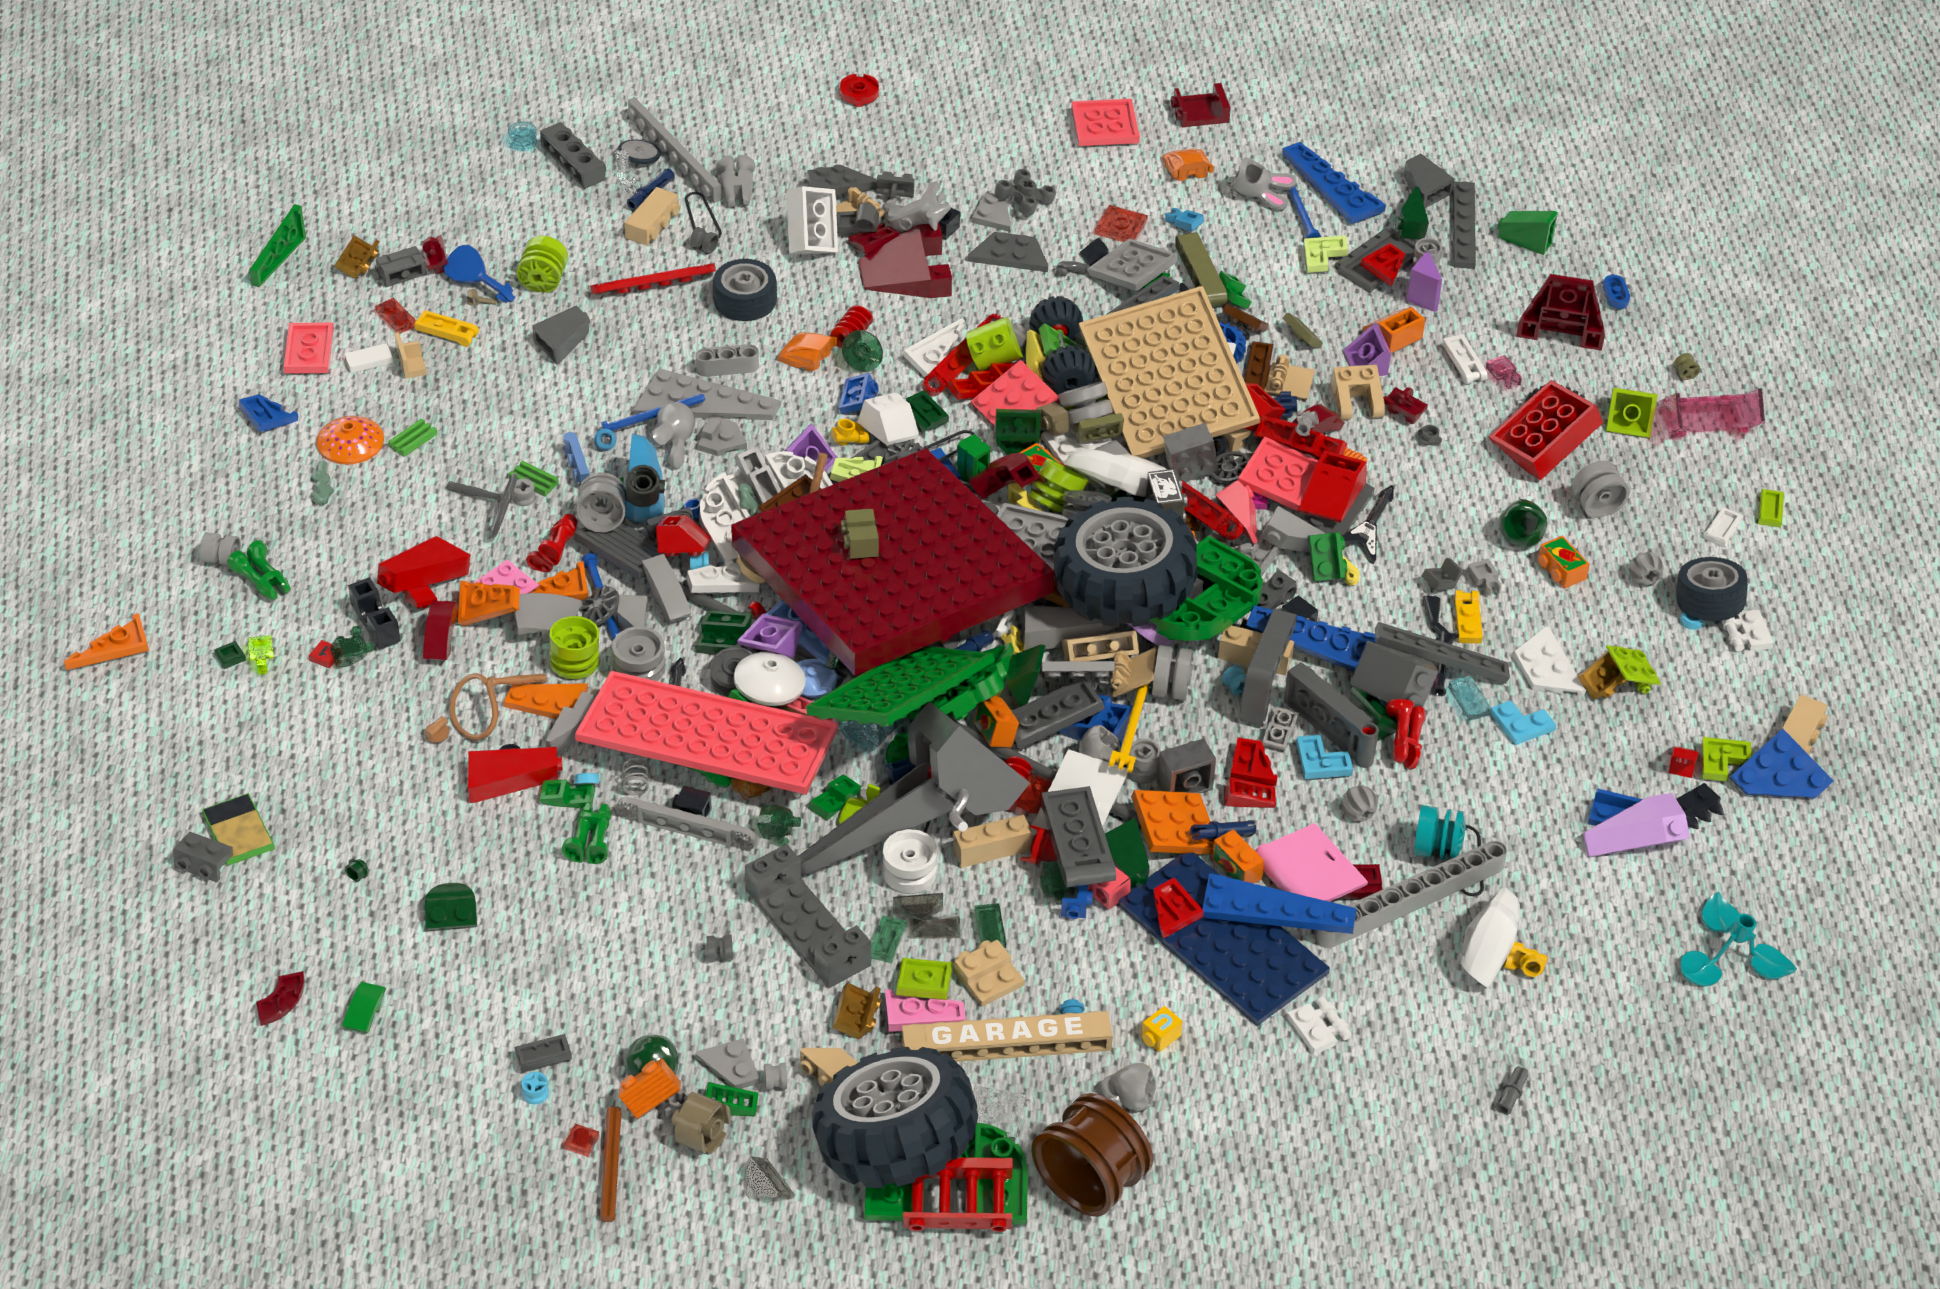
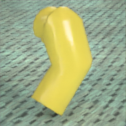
M1343 556V559L1347 562V573H1345L1344 580L1348 585H1356L1359 582V569Z

